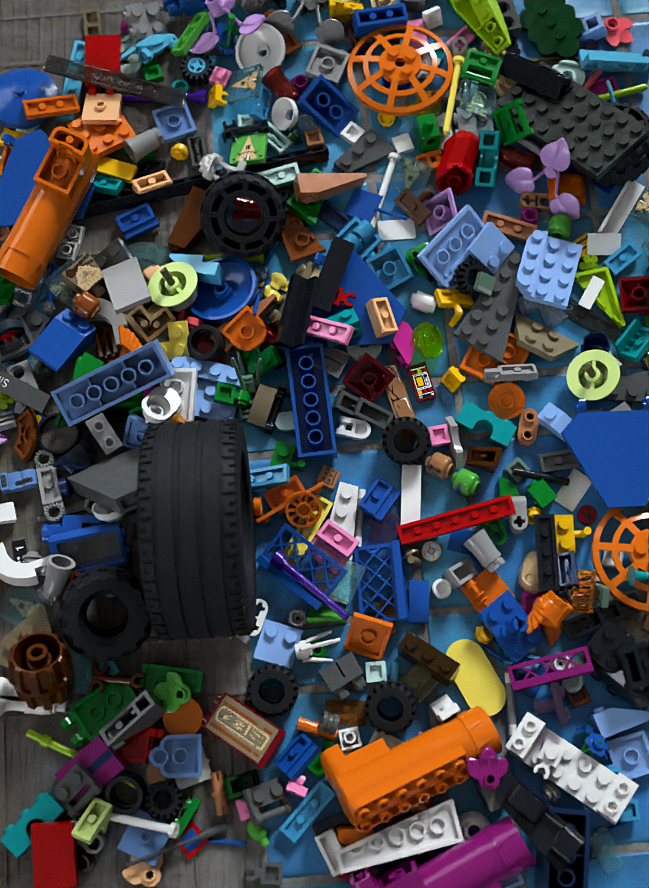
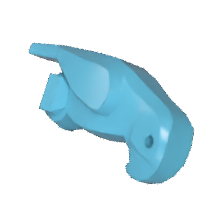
M174 34L150 35L122 54L120 60L123 61L132 54H138V58L143 64L150 63L154 57L159 56L166 48L172 50L178 38Z

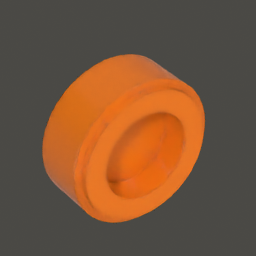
M262 497L253 498V512L255 516H263L264 506Z

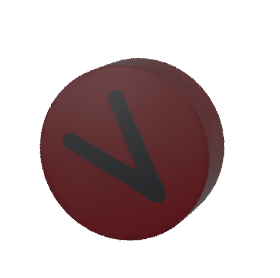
M583 505L577 511V520L583 525L592 524L597 519L596 509L591 505Z

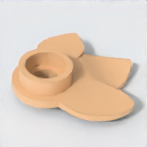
M161 854L155 867L145 862H140L122 871V874L133 885L142 883L146 887H154L161 880L160 868L163 863V856ZM133 856L130 857V860H131V861L137 859V858H135V857H133ZM149 872L154 873L152 879H147V874Z

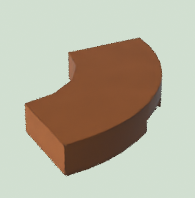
M29 407L16 420L19 427V435L13 447L21 460L25 462L32 456L39 436L36 414Z

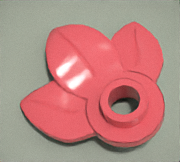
M609 17L604 21L608 33L605 39L609 45L617 47L619 42L628 44L633 41L632 34L628 30L633 25L631 20Z

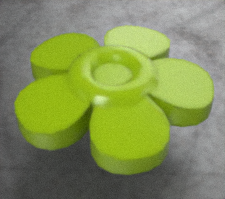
M588 254L582 256L584 262L578 264V268L584 271L599 268V265L596 264L598 261L596 255L590 257Z
M0 391V408L6 410L8 404H13L15 400Z

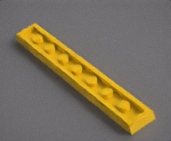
M4 128L0 136V146L4 147L5 145L3 144L4 141L1 140L3 133L10 134L16 139L26 134ZM104 156L100 158L101 163L97 169V174L124 179V182L131 184L138 168L136 165Z

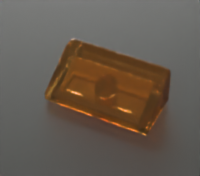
M326 700V711L330 715H340L339 726H366V712L364 709L366 701Z

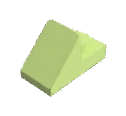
M94 797L72 830V837L91 845L98 832L105 834L113 805Z

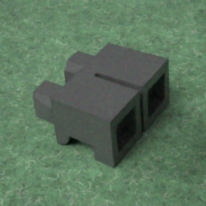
M352 651L336 660V664L333 662L319 671L320 676L330 691L334 692L340 700L350 695L345 687L349 682H352L356 690L366 685L362 676L363 671Z

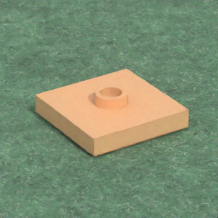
M86 94L81 118L82 124L118 125L123 99L122 94Z

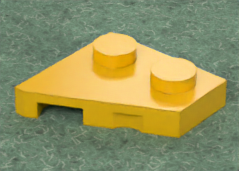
M329 0L328 19H336L340 23L344 22V24L349 23L354 10L364 9L363 4Z

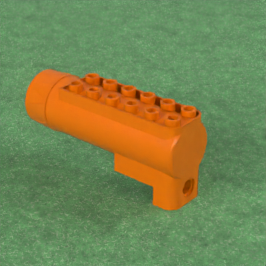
M63 126L56 127L51 132L48 138L50 148L33 178L35 186L8 237L0 248V275L17 285L31 290L36 288L47 269L49 261H52L97 175V169L101 163L99 156L90 149L85 136Z
M476 706L391 749L388 748L383 738H380L345 756L339 745L336 744L326 749L321 754L320 760L323 772L334 789L348 820L355 826L358 832H368L374 826L389 821L395 815L407 812L411 807L426 802L438 793H444L448 788L463 783L469 778L466 765L467 758L479 760L485 746L492 748L497 755L502 752V744L499 734L488 714L483 708Z

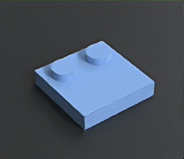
M487 222L466 251L476 261H479L480 264H484V268L488 269L490 275H494L515 246L492 222Z
M265 619L253 658L271 664L284 665L292 670L296 657L294 644H298V641H301L303 630Z
M644 729L606 741V744L609 745L608 754L612 765H615L616 768L621 767V772L624 776L631 780L649 774V741Z

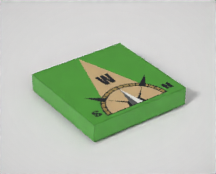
M267 133L236 137V142H233L232 139L230 166L237 167L240 159L247 162V166L266 163Z

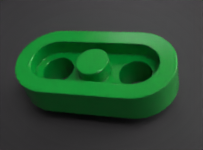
M501 519L480 525L482 529L485 528L495 547L502 546L507 541L508 534ZM498 534L500 540H495L493 535Z

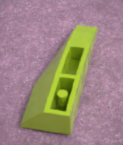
M450 0L455 11L496 55L501 54L511 45L509 33L496 0Z

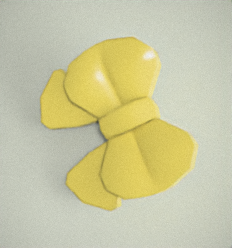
M274 272L270 276L271 282L269 285H266L262 295L267 298L274 294L278 301L281 295L277 291L280 289L287 292V285L290 281H287L281 273Z

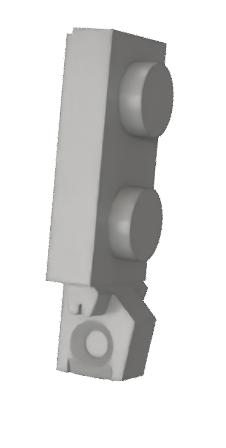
M535 364L497 365V368L484 369L483 379L486 383L538 380V371Z

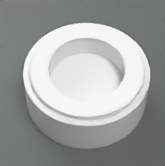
M438 579L432 585V593L438 599H445L452 592V586L446 579Z

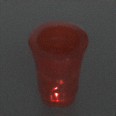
M281 66L273 67L263 77L262 84L269 88L278 99L286 97L296 102L300 97Z
M502 144L498 161L513 170L525 167L532 171L538 155L513 146H503Z
M246 197L234 200L232 219L260 220L261 211L255 201Z

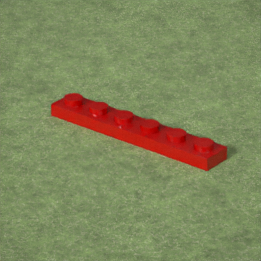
M509 494L399 525L396 528L403 547L516 515V510Z

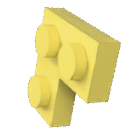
M188 321L167 322L169 341L160 342L168 359L173 360L174 357L182 356L192 357L187 348V338L189 335Z

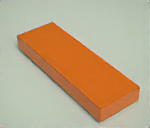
M76 94L22 101L26 120L80 113Z

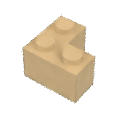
M155 303L147 310L143 305H139L121 313L139 338L146 343H149L168 327L167 322H174L176 320L167 307H162Z

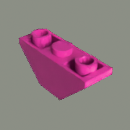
M401 321L398 327L399 331L396 332L392 343L387 345L391 351L394 350L396 353L398 364L404 366L405 370H407L412 361L417 337L409 324Z

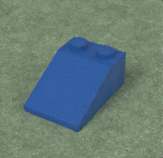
M322 74L312 80L295 102L298 110L305 117L337 138L341 136L340 133L359 113V110Z
M66 308L54 317L28 348L27 352L58 373L94 343L97 328Z

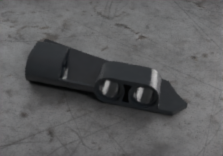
M510 773L500 778L499 785L496 788V801L555 869L561 873L586 839L551 811L550 807Z

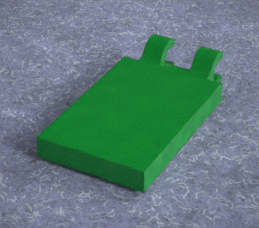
M121 672L115 674L116 676H123ZM103 683L105 685V692L103 694L99 692V686L93 693H89L69 708L72 714L60 721V724L66 731L71 730L77 725L80 732L70 738L74 746L79 748L87 739L90 742L100 734L99 731L137 698L130 685Z

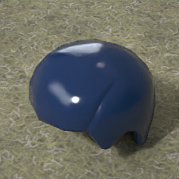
M592 332L585 335L581 345V353L594 349L609 353V338L602 332Z

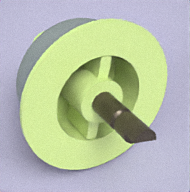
M172 262L162 266L152 275L148 283L152 301L159 306L167 307L170 311L180 312L186 309L198 296L197 273L191 265L184 262Z
M597 349L585 351L575 357L568 367L566 375L568 387L580 399L587 401L605 399L615 391L618 385L620 367L617 360L606 351Z

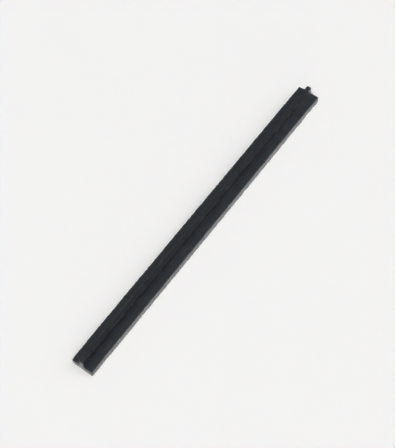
M324 144L310 149L307 148L266 158V163L249 165L245 171L259 173L297 162L298 168L326 162L329 160V150ZM224 168L218 169L214 174L220 177L226 174L227 170ZM202 174L172 180L173 184L140 195L130 190L121 192L117 196L109 195L92 199L83 219L140 206L147 202L149 204L169 198H176V196L187 195L193 186L207 190L215 180L209 181L202 177Z

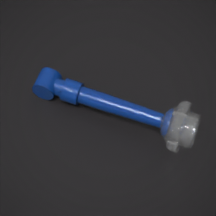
M281 236L277 243L268 250L263 266L254 268L258 279L270 278V271L267 269V266L281 240Z
M51 263L49 266L51 269L49 277L51 285H54L60 267L55 263ZM50 288L47 302L42 303L40 306L43 313L47 315H53L58 310V307L52 302L54 292Z

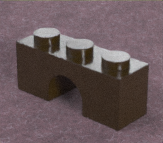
M410 631L407 632L398 645L397 654L413 665L415 663L421 664L430 671L431 677L446 687L450 686L459 672L460 663Z

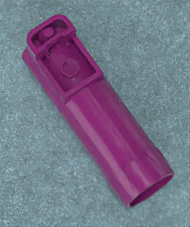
M508 815L484 827L475 835L421 866H418L414 857L411 856L378 876H375L371 867L354 870L350 874V884L352 888H502V883L512 878L514 879L520 873L535 865L536 862Z

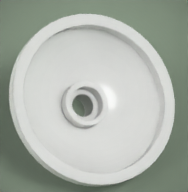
M263 23L258 30L250 35H240L235 48L236 61L241 70L247 75H250L249 72L252 74L256 70H258L257 78H265L274 74L280 68L285 58L286 46L283 36L275 27Z

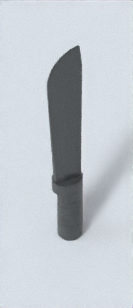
M85 500L65 506V515L86 510L84 506ZM94 501L90 502V509L92 508V505L95 503ZM60 509L51 512L50 516L56 518L60 513ZM45 514L37 516L39 524L48 522Z

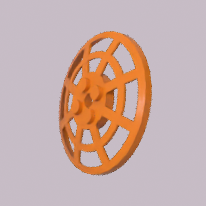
M406 24L387 26L372 31L354 47L348 60V81L354 95L368 108L391 116L413 115L431 108L444 97L452 81L453 59L446 44L431 31ZM406 30L405 34H392L385 37L381 35V33L388 31ZM413 31L422 33L437 43L429 45L422 38L412 35ZM371 38L377 40L370 46L365 55L355 56L356 52L366 41ZM403 38L402 44L394 46L388 40ZM410 40L419 42L424 47L415 50L409 46ZM380 44L385 49L381 56L371 55ZM443 48L448 59V71L437 68L438 62L434 50ZM430 53L432 66L422 63L421 55ZM363 62L366 80L358 86L353 76L352 66L353 63ZM369 62L379 63V71L373 75L369 71ZM399 62H402V63H404L405 65H403L402 67H399V66H397L396 64L399 63ZM421 70L430 72L428 77L420 84L417 77ZM435 75L446 78L441 88L432 97L428 98L424 89L432 82ZM383 77L391 83L390 89L381 86L376 81ZM411 83L414 87L407 90H397L398 85ZM371 85L377 91L388 95L386 105L373 101L363 91ZM417 93L422 101L412 106L393 107L395 96L403 97Z
M625 507L612 508L601 519L592 537L591 559L599 581L610 588V594L615 599L632 609L649 613V580L648 585L636 581L633 585L635 588L647 592L646 604L629 598L616 588L624 580L628 582V567L626 569L623 567L618 551L628 552L631 565L636 570L649 572V529L640 531L633 524V522L641 519H649V513L637 514L627 518L620 512ZM613 516L622 524L614 533L612 543L600 542L603 528ZM625 528L634 535L630 544L619 543L620 536ZM599 550L611 551L613 562L620 573L611 581L602 567Z

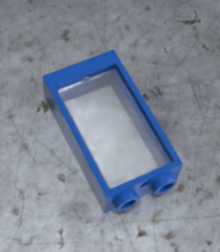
M120 520L53 534L49 536L48 540L51 555L61 554L70 557L76 563L73 570L80 573L102 566L114 567L129 563V556L132 555L131 546L126 544L125 538H127L126 528L121 526Z

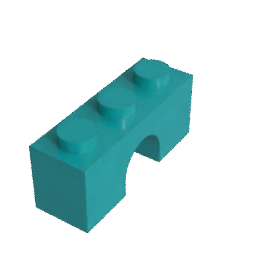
M481 130L479 143L480 160L475 179V186L477 188L495 189L501 142L500 131Z
M466 401L455 420L458 429L468 434H471L473 428L477 425L488 427L491 435L487 443L494 447H501L502 451L506 450L517 428L510 420H502L496 417L495 413L488 410L484 411L477 404Z
M51 791L39 794L35 798V804L32 808H26L18 816L20 820L15 825L13 823L10 824L3 831L4 836L0 840L16 858L22 857L32 847L31 824L35 819H41L44 822H56L67 811L50 794Z

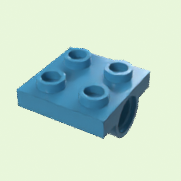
M356 216L336 235L339 238L354 243V250L363 261L365 260L364 256L373 252L383 240L376 234V230L367 220L361 221Z

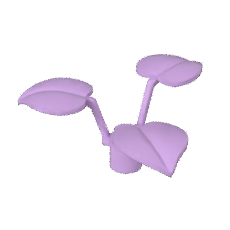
M205 0L210 10L208 14L211 18L213 32L201 35L189 50L191 53L207 52L217 44L219 36L216 35L217 30L214 18H218L225 13L231 14L230 11L235 7L237 0ZM254 14L248 16L244 22H240L235 17V22L241 26L239 29L241 35H250L261 27L266 17Z
M560 138L543 147L540 152V159L547 167L537 176L533 177L530 169L519 167L510 171L505 177L506 184L513 191L521 195L526 192H532L535 188L534 181L543 174H546L550 179L555 178L554 195L556 198L552 199L549 204L554 215H566L571 220L580 217V203L577 197L568 192L562 193L560 196L558 195L559 179L561 177L559 173L566 170L570 164V152L564 138Z

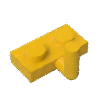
M436 288L434 296L439 308H454L455 314L448 323L450 327L454 328L463 315L462 308L471 309L473 306L471 295L459 293L460 290Z
M554 515L557 554L569 551L576 553L575 538L587 537L592 532L591 528L585 527L583 530H574L573 515Z

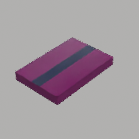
M99 734L54 775L61 781L71 768L80 761L104 787L127 765L112 747L109 748ZM88 783L74 798L76 803H78L79 800L90 789V785Z

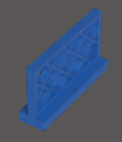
M285 523L263 554L259 555L255 561L315 609L321 610L325 605L321 600L283 568H275L269 563L272 559V556L269 555L274 547H280L281 552L284 553V546L294 545L295 556L285 558L296 559V567L300 573L311 570L312 583L315 586L319 583H326L327 592L325 594L328 597L348 571ZM286 530L292 533L293 542L283 543L282 535ZM305 543L308 545L309 554L298 555L297 544ZM321 555L324 566L314 567L312 556ZM309 556L310 568L300 569L299 558ZM336 567L341 573L336 579H329L328 568ZM325 569L326 580L316 581L314 570Z
M393 540L391 543L357 547L354 551L360 614L365 615V612L371 607L377 612L374 618L378 619L381 615L383 618L380 620L390 623L399 621L410 622L401 542ZM389 548L390 555L385 561L377 556L381 549ZM368 551L372 556L364 564L360 560L359 552ZM374 558L383 563L376 572L368 567ZM385 566L391 569V575L387 580L378 575ZM366 568L374 574L367 583L361 579V574ZM376 577L385 582L378 591L370 586ZM387 585L393 589V595L389 600L381 595V592ZM367 588L376 593L369 603L363 598V593ZM378 596L386 601L380 611L372 606ZM389 604L395 608L396 617L387 618L382 614Z

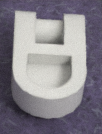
M339 416L338 423L340 424L339 428L336 429V436L362 441L369 437L371 427L366 421ZM347 425L352 426L351 431L346 430Z

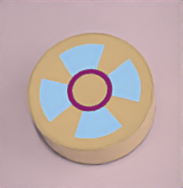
M433 541L426 542L421 549L422 557L429 562L436 561L441 554L440 546Z

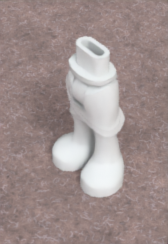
M0 677V696L18 697L8 679ZM0 698V716L6 711H23L24 714L37 715L65 712L67 701L62 705L55 703L51 710L45 711L40 706L35 710L28 708L27 703L23 701Z

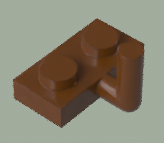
M405 188L394 202L418 226H421L432 214L422 202L426 198L434 197V194L428 190H423L416 197L408 188Z

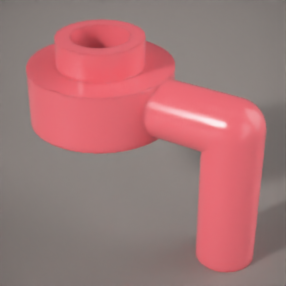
M187 308L178 312L175 320H187L190 331L199 325L205 324L204 321L195 317L184 319Z

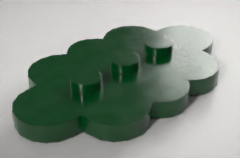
M524 0L526 10L520 16V24L522 29L528 32L529 41L537 45L539 53L544 57H552L558 54L564 60L575 58L580 50L578 39L584 33V25L582 20L576 17L574 7L566 4L565 0Z

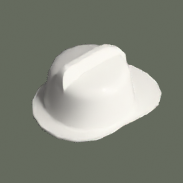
M165 386L153 389L142 401V413L146 418L145 423L157 424L168 419L180 406L178 393L172 388Z

